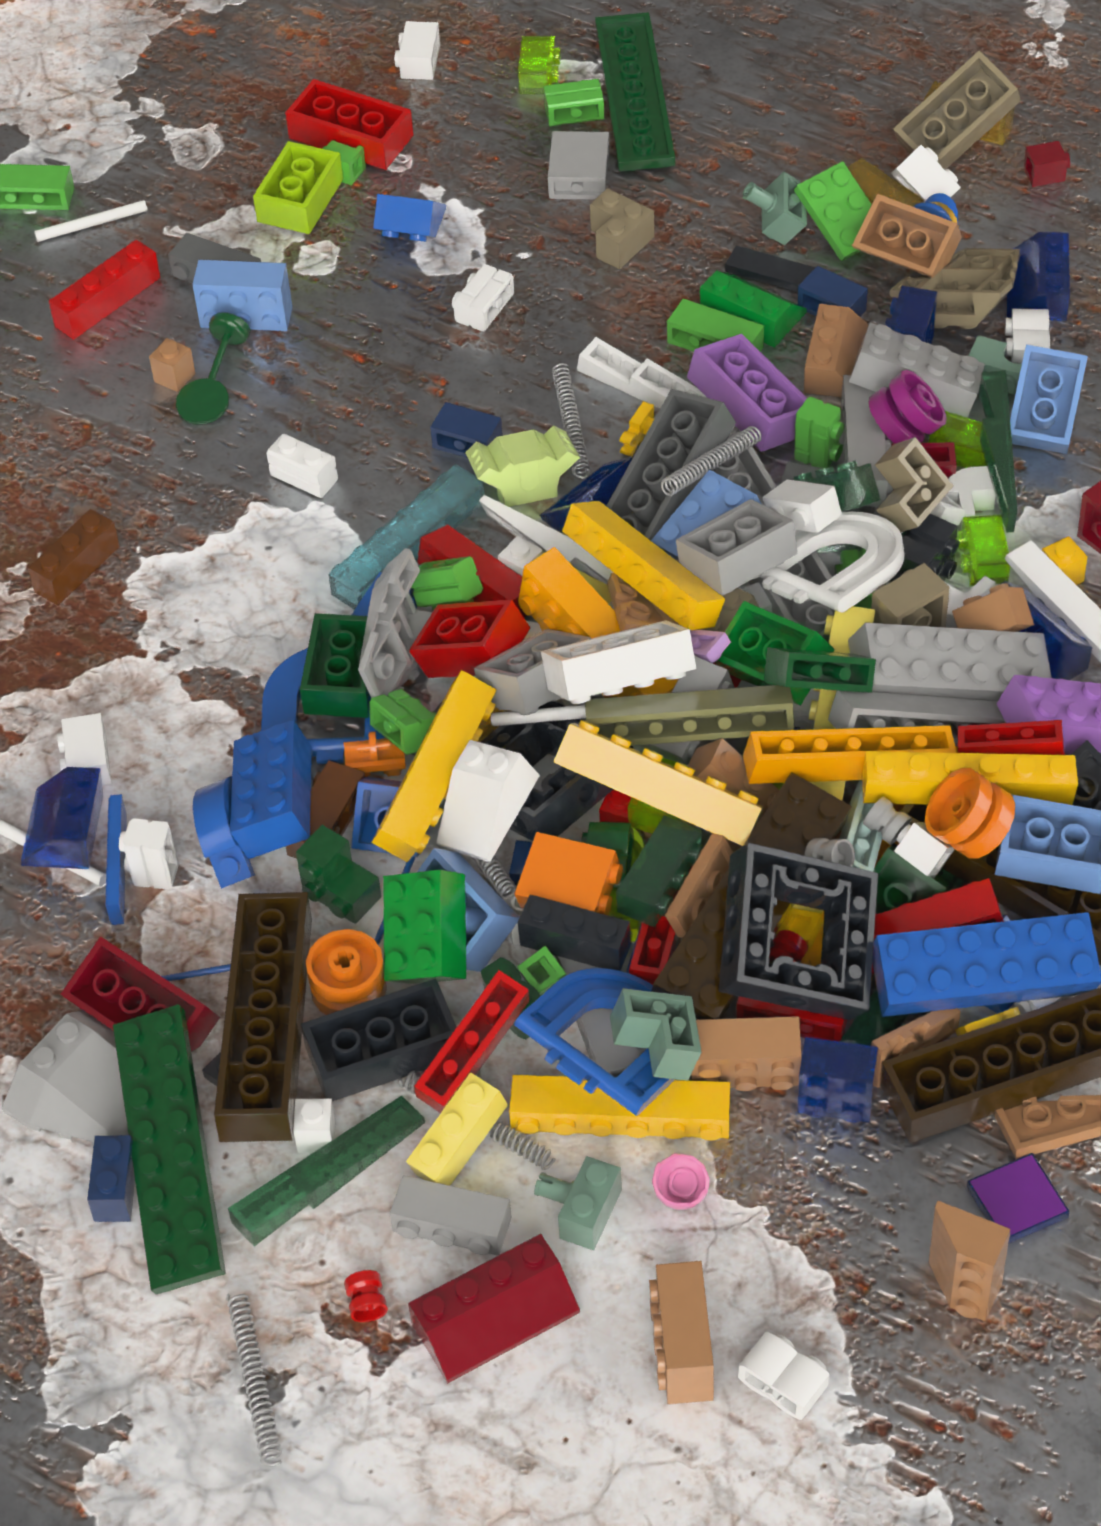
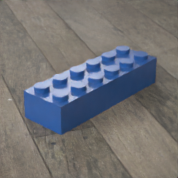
M1089 912L877 935L873 944L872 963L882 1017L1075 996L1095 990L1101 984V971Z

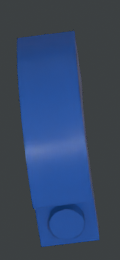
M232 776L197 789L193 797V817L198 840L204 857H209L221 889L255 876L250 860L230 834Z

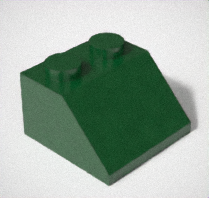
M894 843L887 848L873 872L878 873L875 914L898 908L906 903H914L932 897L940 892H946L951 882L940 874L926 876L894 852L897 848V845Z

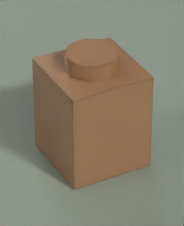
M168 338L149 356L154 382L176 392H179L196 374L191 348Z

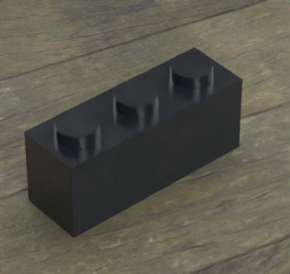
M531 894L518 920L520 946L537 951L546 946L552 955L598 968L621 971L631 947L630 921Z

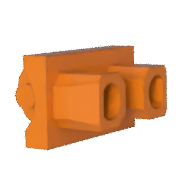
M369 732V740L343 742L345 766L365 772V777L370 776V772L383 771L388 777L399 776L402 769H406L405 753L387 738L376 739V732Z

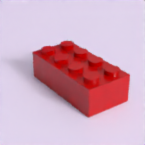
M316 79L309 83L285 112L289 139L321 149L327 146L331 140L353 148H357L360 145L364 147L365 163L387 170L414 136L411 109Z

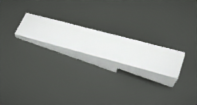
M597 337L579 354L577 371L644 402L653 404L657 408H661L671 389L706 397L697 387L653 361L646 359L641 364ZM734 426L730 434L739 432L740 430L736 426Z
M483 495L479 500L490 518L514 536H518L541 548L543 553L555 547L574 568L582 572L584 571L589 576L605 584L608 583L611 573H614L570 537L486 495Z
M1032 540L1007 554L1005 560L1085 655L1091 652L1101 663V609Z

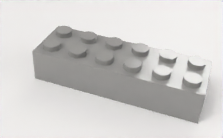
M864 623L848 639L850 653L876 659L872 692L998 701L1014 675L1052 678L1043 633Z

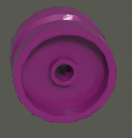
M904 370L890 380L889 387L884 386L869 397L868 404L871 414L884 434L893 443H899L914 437L922 443L925 440L926 434L931 435L946 424V413L939 398L930 386L912 371Z

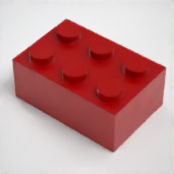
M513 600L439 604L420 631L409 652L427 678L457 677L461 670L471 676H476L475 667L523 642L531 627Z

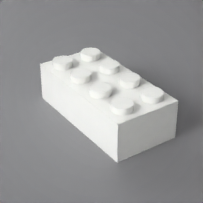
M667 620L541 651L548 690L559 695L560 698L571 701L573 704L590 701L591 695L603 693L605 696L619 694L623 692L622 687L634 685L637 688L651 686L654 684V679L666 677L668 680L679 679L686 676V671L696 669L690 629Z

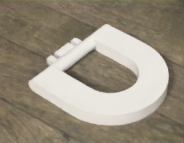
M842 512L840 517L818 533L795 530L798 554L787 559L783 564L762 573L759 577L765 579L762 582L763 588L767 590L772 589V592L790 600L794 599V602L801 604L807 599H811L843 613L897 574L903 564L905 555L902 535L892 522L883 517L864 512ZM853 544L866 550V553L860 559L821 585L786 571L812 552L829 545Z

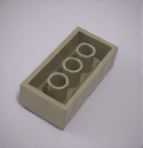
M979 50L893 128L896 139L910 154L920 145L924 148H930L937 155V162L945 170L1021 101L1019 91Z

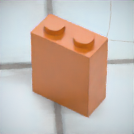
M536 832L514 895L520 908L523 909L531 894L608 915L612 905V896L610 894L613 885H618L621 880L623 866L620 864L615 850Z

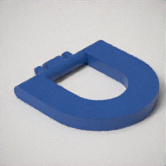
M308 648L284 660L269 677L263 692L261 731L291 720H295L298 725V711L301 700L300 685ZM369 715V718H365L364 737L307 739L312 746L311 765L313 756H316L317 765L327 764L328 760L343 764V742L369 740V732H376V739H383L385 737L370 725Z
M591 968L570 973L557 981L523 1011L515 1021L514 1026L548 1050L544 1060L551 1065L556 1060H560L556 1069L576 1084L580 1085L587 1080L588 1082L583 1089L592 1094L599 1088L635 1116H638L675 1080L653 1077L648 1048L620 1075L614 1077L560 1037L584 1013L600 1008L613 1010L623 988L651 992L652 984L632 974L605 968Z

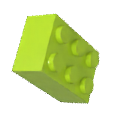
M288 141L253 195L257 222L310 234L343 180L340 153Z

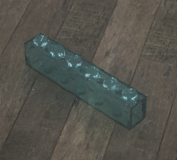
M457 464L452 466L447 472L442 473L426 490L421 491L409 505L400 509L394 518L383 527L378 528L374 535L364 544L356 547L349 557L333 567L328 574L331 595L355 610L379 572L382 573L386 565L405 548L411 549L417 563L421 537L447 524L455 529L481 506L479 500L485 495L484 482L478 480L475 475Z

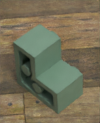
M623 988L610 1015L614 1045L648 1048L653 1077L688 1081L702 1053L692 996Z

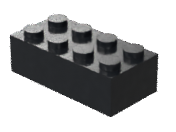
M436 978L301 1023L305 1048L325 1099L332 1098V1102L406 1077L413 1070L415 1073L426 1070L457 1028Z

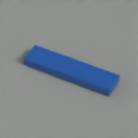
M122 794L110 795V798H108L105 905L112 925L124 924L125 911L124 859L126 854L119 850V838L121 832L126 831L127 813Z

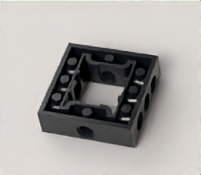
M551 701L540 706L539 709L565 706L556 701ZM586 718L502 725L480 743L520 753L533 767L547 754L556 757L569 724L576 723L579 725L580 721H586ZM561 766L553 774L549 773L542 780L541 787L543 792L535 788L531 790L510 830L531 841L534 840L536 832L558 837L609 794L613 788Z
M747 843L730 855L719 992L851 1020L868 1011L870 1005L878 873L752 843ZM777 900L824 911L821 964L811 966L793 962V958L781 956L769 962L770 942L774 940L775 934L771 932L773 907L777 905Z

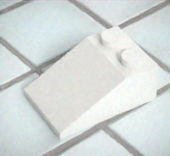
M469 740L452 770L436 843L440 847L491 862L540 777L539 773L520 753Z

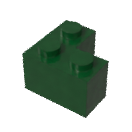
M323 824L296 851L302 891L308 892L309 900L313 902L319 901L327 906L338 918H346L356 924L382 897L379 877L353 862L349 840Z

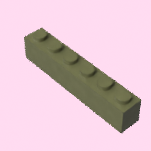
M780 685L598 698L585 702L586 721L600 728L598 734L610 739L612 734H616L631 741L630 746L749 737L753 731L794 730L790 687Z

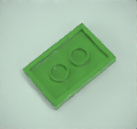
M842 161L798 184L794 189V192L841 262L860 252V250L854 249L852 244L872 205Z

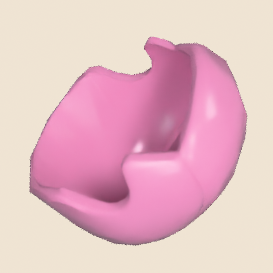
M674 1153L657 1163L652 1184L656 1197L665 1206L675 1210H686L693 1208L706 1197L710 1178L705 1165L694 1156Z

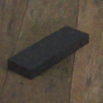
M737 245L725 263V272L798 292V286L816 268Z

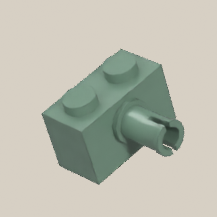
M782 172L765 189L757 186L754 182H750L742 194L744 195L743 199L761 208L762 233L783 245H786L807 225L806 208L794 192L795 187L802 182L786 172Z
M586 1156L576 1179L571 1183L541 1172L539 1175L541 1180L537 1179L534 1195L564 1204L558 1215L560 1239L594 1251L622 1191L621 1167Z

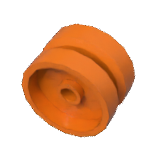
M960 768L950 773L932 794L926 808L925 825L929 833L944 843L950 844V846L966 857L981 858L992 852L1009 832L1015 815V802L1010 793L995 783L990 782V780L972 768Z
M350 929L337 930L320 937L309 949L306 958L312 1001L320 1012L328 1015L385 996L387 984L384 981L382 951L374 938L362 931Z

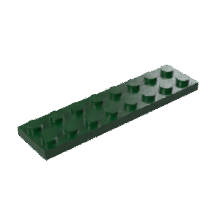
M649 12L595 17V27L619 171L675 166L674 147Z
M178 1004L113 1025L128 1135H131L133 1140L131 1156L150 1288L156 1295L226 1274L185 1010Z

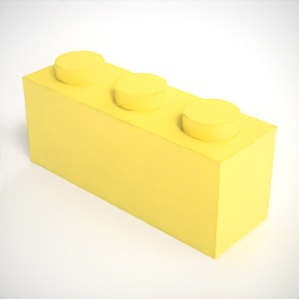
M470 1072L406 1162L413 1172L423 1180L450 1186L508 1106L501 1092Z

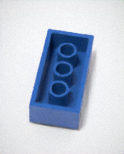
M295 720L276 724L271 728L252 735H245L234 741L230 834L248 859L310 837L312 746Z

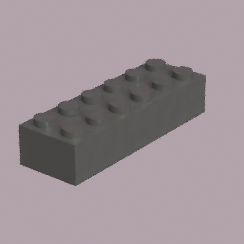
M671 389L609 500L607 507L650 541L702 478L672 496H667L662 491V480L725 442L734 428L736 421L724 402ZM667 481L668 488L672 491V488L670 487L669 482ZM664 482V489H665V491H666L667 493H670V492L666 489V487H665V482Z

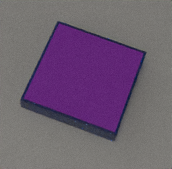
M1033 1153L967 1181V1189L985 1218L1011 1229L1008 1244L1069 1218V1209Z

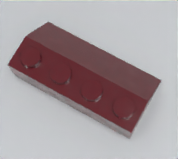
M101 936L60 993L61 996L111 1030H113L114 1024L180 1004L185 1010L191 1052L202 1045L220 1019V1016Z
M542 1234L521 1243L408 1303L411 1324L447 1384L580 1313V1308L562 1266Z

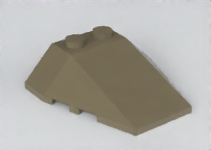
M965 248L953 254L950 263L933 278L923 274L918 278L908 276L890 289V296L921 325H933V328H945L948 326H960L961 329L975 328L1013 288L1020 258V249Z

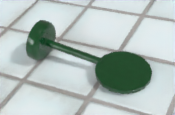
M217 313L210 319L209 330L221 342L208 378L189 382L177 395L176 408L179 416L186 422L195 425L208 424L221 417L229 406V395L226 387L215 379L227 345L242 344L250 335L249 325L236 315Z

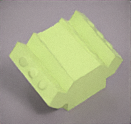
M554 425L545 434L533 429L499 436L488 446L476 441L465 452L477 479L496 487L499 501L508 507L558 497L557 490L560 476L580 458L566 431Z

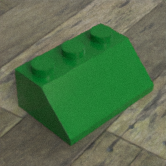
M718 270L700 287L701 305L764 325V343L774 348L807 313V308L735 275Z

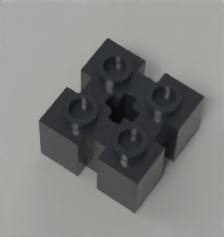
M929 514L919 527L911 529V533L908 536L904 535L902 538L905 553L904 561L900 570L890 582L901 577L907 570H913L923 563L943 581L951 579L957 568L955 554L959 547V540H957L958 526L933 514Z

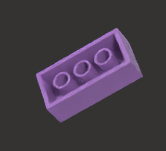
M743 334L694 350L687 378L707 398L724 402L736 421L735 426L740 431L749 426L756 427L761 433V441L756 443L755 446L761 452L795 440L796 413L807 397ZM752 429L753 431H755V433L757 434V436H758V438H759L758 432H757L756 430Z
M1014 675L996 703L1006 723L1062 720L1065 755H1071L1086 740L1101 754L1100 683Z

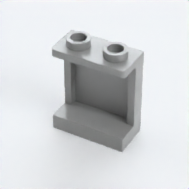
M552 131L548 169L549 199H596L606 190L607 161L610 152L609 132Z

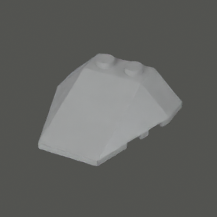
M405 548L386 565L372 589L358 668L371 698L383 694L388 696L389 692L399 689L404 690L403 684L408 679L415 680L419 675L418 668L420 666L409 652V649L432 612L416 610L409 594V590L420 572L411 549Z
M83 1010L67 1013L19 1063L2 1106L3 1112L31 1130L40 1132L41 1129L60 1133L62 1138L70 1140L73 1137L91 1141L93 1146L95 1136L128 1135L114 1031Z

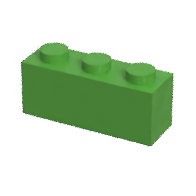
M0 164V209L69 210L74 191L70 166Z
M686 299L681 300L667 320V343L693 352L697 348L739 334H743L760 352L764 347V325Z

